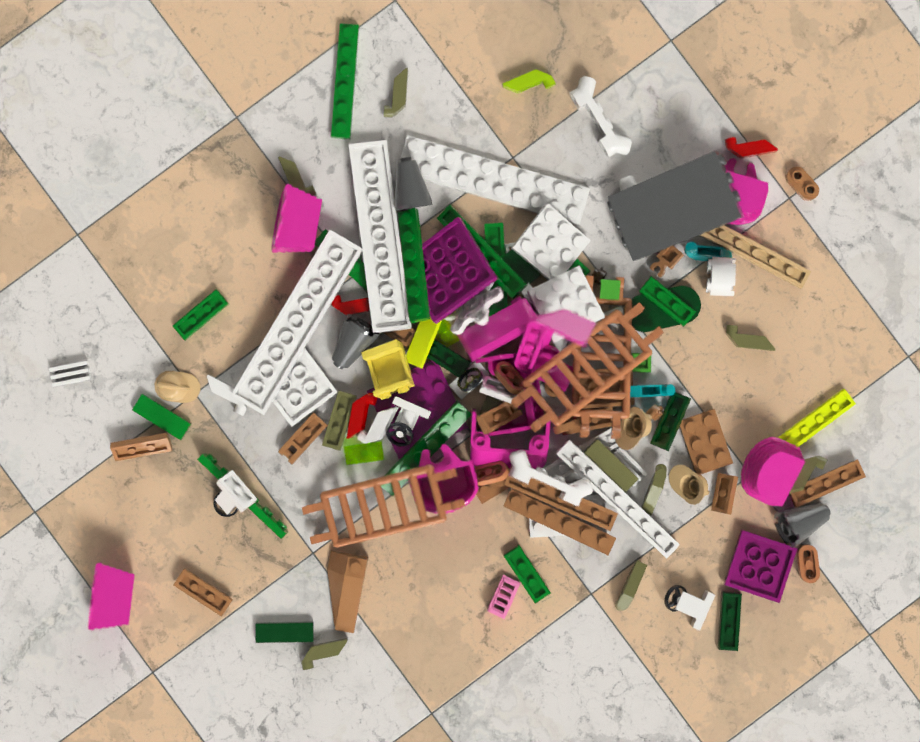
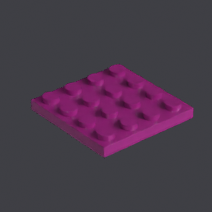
M460 217L454 219L422 244L429 313L432 321L436 324L498 279Z
M432 360L425 363L423 368L416 367L410 370L415 386L410 387L409 391L393 393L387 399L378 398L376 405H374L377 413L382 410L398 407L391 424L395 423L402 408L393 404L395 396L431 412L428 419L419 415L413 428V440L409 445L400 447L392 444L399 460L456 402L440 366ZM373 387L367 390V393H373V391H375V388ZM466 421L454 434L468 428ZM392 427V428H390L389 432H392V431H394L395 429H393V427ZM391 436L392 439L399 443H406L403 439Z

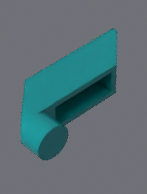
M688 242L684 249L688 257L697 261H708L712 257L732 258V252L723 247L696 245L694 242Z
M672 384L630 386V398L672 396L675 393V387Z

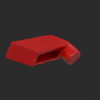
M736 137L725 139L726 148L740 159L778 151L777 147L765 139L737 144Z
M336 295L331 303V306L346 316L347 314L354 315L370 312L368 297L342 302L341 296Z
M369 392L353 402L346 439L354 437L365 429L369 404L376 405L378 397H375L373 393Z

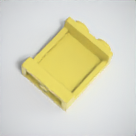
M396 339L361 352L363 359L367 361L375 388V391H373L375 397L387 399L393 393H404L409 391L410 387L415 386L402 342Z

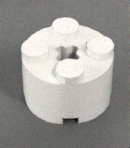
M712 257V259H708L707 274H711V276L707 278L706 293H710L713 296H734V291L731 290L735 286L736 258Z

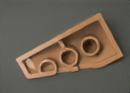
M331 550L327 572L335 630L354 633L369 557Z

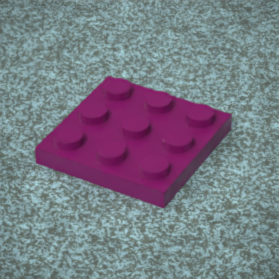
M741 530L724 585L780 603L798 548H792L789 545Z

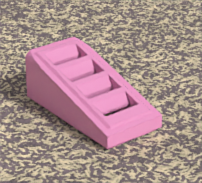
M503 575L487 611L505 619L520 586V582ZM504 582L514 586L513 590L504 586ZM501 589L511 593L510 597L500 593ZM497 598H503L507 600V603L505 604L497 600ZM494 604H497V605L503 607L504 610L501 611V610L495 608V607H494Z

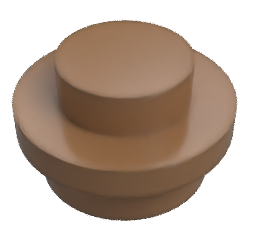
M654 404L645 414H650L652 416L651 420L656 421L663 415L661 412L663 407Z

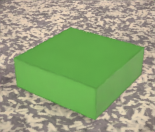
M601 279L599 299L619 300L621 281Z
M631 353V355L633 356V358H636L639 354H641V353ZM651 356L635 367L632 372L651 373Z

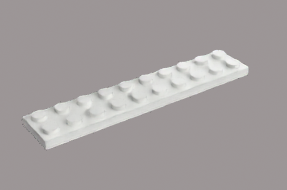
M409 135L406 137L400 159L411 157L412 160H416L424 181L537 214L546 204H550L571 224L578 226L580 225L590 188Z
M387 140L349 144L373 334L411 329Z
M329 230L231 393L232 397L259 413L266 414L360 257L362 248Z

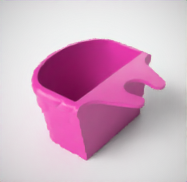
M731 158L724 167L726 172H730L734 182L731 184L733 190H737L740 195L741 201H739V205L744 217L728 224H748L754 222L763 211L769 191L768 182L757 180L753 163L747 165L745 175L734 173L737 160Z
M289 184L284 187L274 226L271 246L272 253L311 252L313 250L322 199L304 193L305 191L298 190L299 188H294Z
M775 437L765 438L758 442L746 456L741 469V484L746 494L770 506H783L805 463L800 448Z
M446 444L441 446L444 458L440 463H433L430 460L429 450H423L419 467L432 465L435 473L456 468L457 476L437 481L443 504L464 498L465 505L467 506L474 499L479 489L473 461L460 460ZM428 475L417 476L426 512L438 514ZM456 510L447 511L446 513L455 512Z
M102 563L96 564L88 621L89 630L129 625L135 574L103 565Z

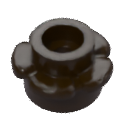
M604 267L596 268L591 276H594L593 284L601 285V279H605L607 271L603 270Z

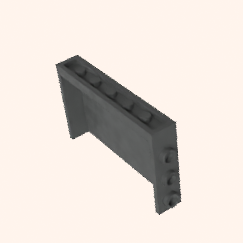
M718 151L711 152L608 196V207L615 214V225L618 230H621L623 235L621 237L622 243L625 248L628 247L633 261L744 217L739 205V201H741L740 195L737 190H733L731 184L734 182L730 172H726L724 167L727 163L723 153L719 154Z

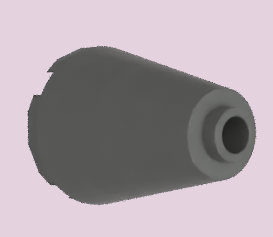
M411 157L401 158L400 163L396 165L395 211L433 205L416 160H412Z
M347 314L332 356L333 364L340 369L349 368L362 355L361 352L367 350L380 335V333L373 334L371 324L359 317L356 320L352 319L353 315Z
M823 503L781 510L774 515V519L777 518L778 524L775 526L782 540L786 544H792L790 547L793 548L830 519L831 512L829 507Z

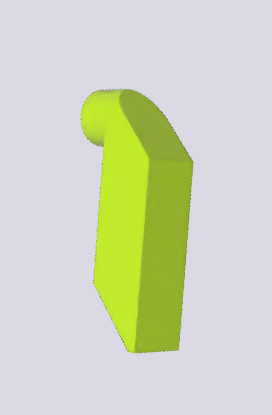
M535 69L503 83L502 87L518 94L542 83L545 89L555 86L556 83L551 75Z

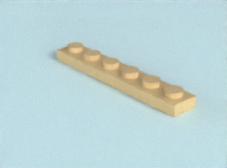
M725 225L700 235L800 289L803 288L811 273L808 269Z

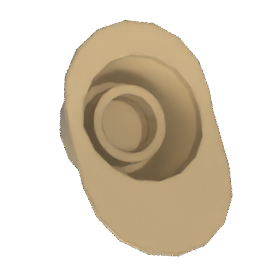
M164 371L156 378L155 391L163 400L189 403L199 396L200 383L192 374Z
M638 407L630 408V417L622 419L620 422L621 437L615 439L617 445L623 450L633 449L641 438L650 433L652 416L645 414Z
M676 465L670 470L669 483L671 488L689 504L696 505L700 503L703 497L710 493L705 477L696 474L689 467Z

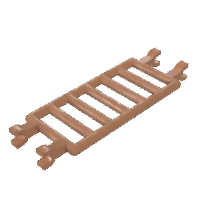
M586 275L585 278L593 292L594 276ZM616 277V280L621 281L619 300L599 299L600 297L597 296L595 298L599 304L624 305V314L632 309V300L630 298H623L624 277ZM617 319L611 322L612 324H620ZM624 329V335H616L621 343H624V347L631 354V336ZM605 334L593 336L597 342H611ZM581 346L577 348L586 360L601 361L596 353L581 352ZM606 353L611 361L623 362V367L628 364L621 354ZM573 356L574 376L579 382L580 379H591L586 371H580L581 365ZM631 371L620 379L623 381V392L604 391L596 397L599 399L622 400V411L581 409L573 415L581 417L580 437L588 438L589 417L612 418L611 439H619L621 437L620 419H628L630 417ZM597 372L602 380H607L613 375L611 372ZM572 385V404L574 405L582 397Z
M640 302L624 315L619 310H614L595 325L587 340L589 346L613 374L606 381L601 379L577 348L581 345L572 342L523 379L522 384L526 390L511 400V404L516 409L529 397L532 396L546 414L531 424L530 428L534 433L549 421H552L555 426H560L652 355L649 345L661 337L664 331L658 327L644 339L637 333L629 321L643 312L644 307ZM615 319L619 321L643 351L636 358H633L607 326ZM602 330L628 364L620 370L594 340L593 336ZM569 354L575 357L598 386L590 393L586 391L562 361ZM557 365L581 395L582 399L573 405L547 373L553 366ZM540 376L567 409L559 417L532 385V382Z
M426 465L321 492V502L302 507L303 515L324 510L329 532L311 536V545L332 540L333 546L338 548L445 522L447 520V511L461 509L466 506L464 498L443 504L437 481L457 476L456 468L435 473L432 465ZM419 475H428L438 516L427 517L417 479ZM407 478L410 480L420 520L413 522L409 521L399 480ZM383 484H392L402 522L400 525H391L381 487ZM374 487L384 529L376 531L373 528L363 490ZM355 491L367 532L359 535L356 534L346 496L347 493ZM331 497H339L349 534L347 538L339 539L329 502Z

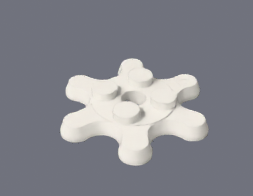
M493 282L444 318L447 321L456 319L451 327V332L460 335L467 325L474 321L480 325L486 324L489 320V306L503 298L501 288L497 287L490 290L494 284Z

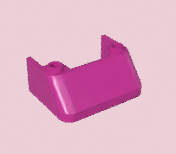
M520 296L510 301L511 305L490 316L486 324H475L472 327L468 324L463 333L457 335L471 362L525 333L531 318L537 316L526 298L521 299Z
M567 309L532 317L515 358V367L519 371L530 375L558 354L560 351L556 347L549 345L553 333L584 347L596 323ZM566 364V366L573 373V367ZM555 365L547 373L559 388L565 392L570 382ZM541 376L538 378V380L546 383Z
M517 353L475 360L476 363L488 362V369L493 376H495L494 370L496 365L501 361L512 364L524 379L529 376L515 367L514 361ZM536 379L532 382V385L541 395L539 380ZM531 396L518 406L523 415L499 427L497 431L488 433V435L493 436L530 430L531 424L544 415V411Z
M472 408L470 460L473 461V465L479 466L502 461L508 468H511L510 454L517 450H524L532 469L536 470L537 467L543 468L545 466L549 448L550 421L544 425V435H535L531 438L529 449L490 447V437L488 434L484 435L481 431H475L476 408Z

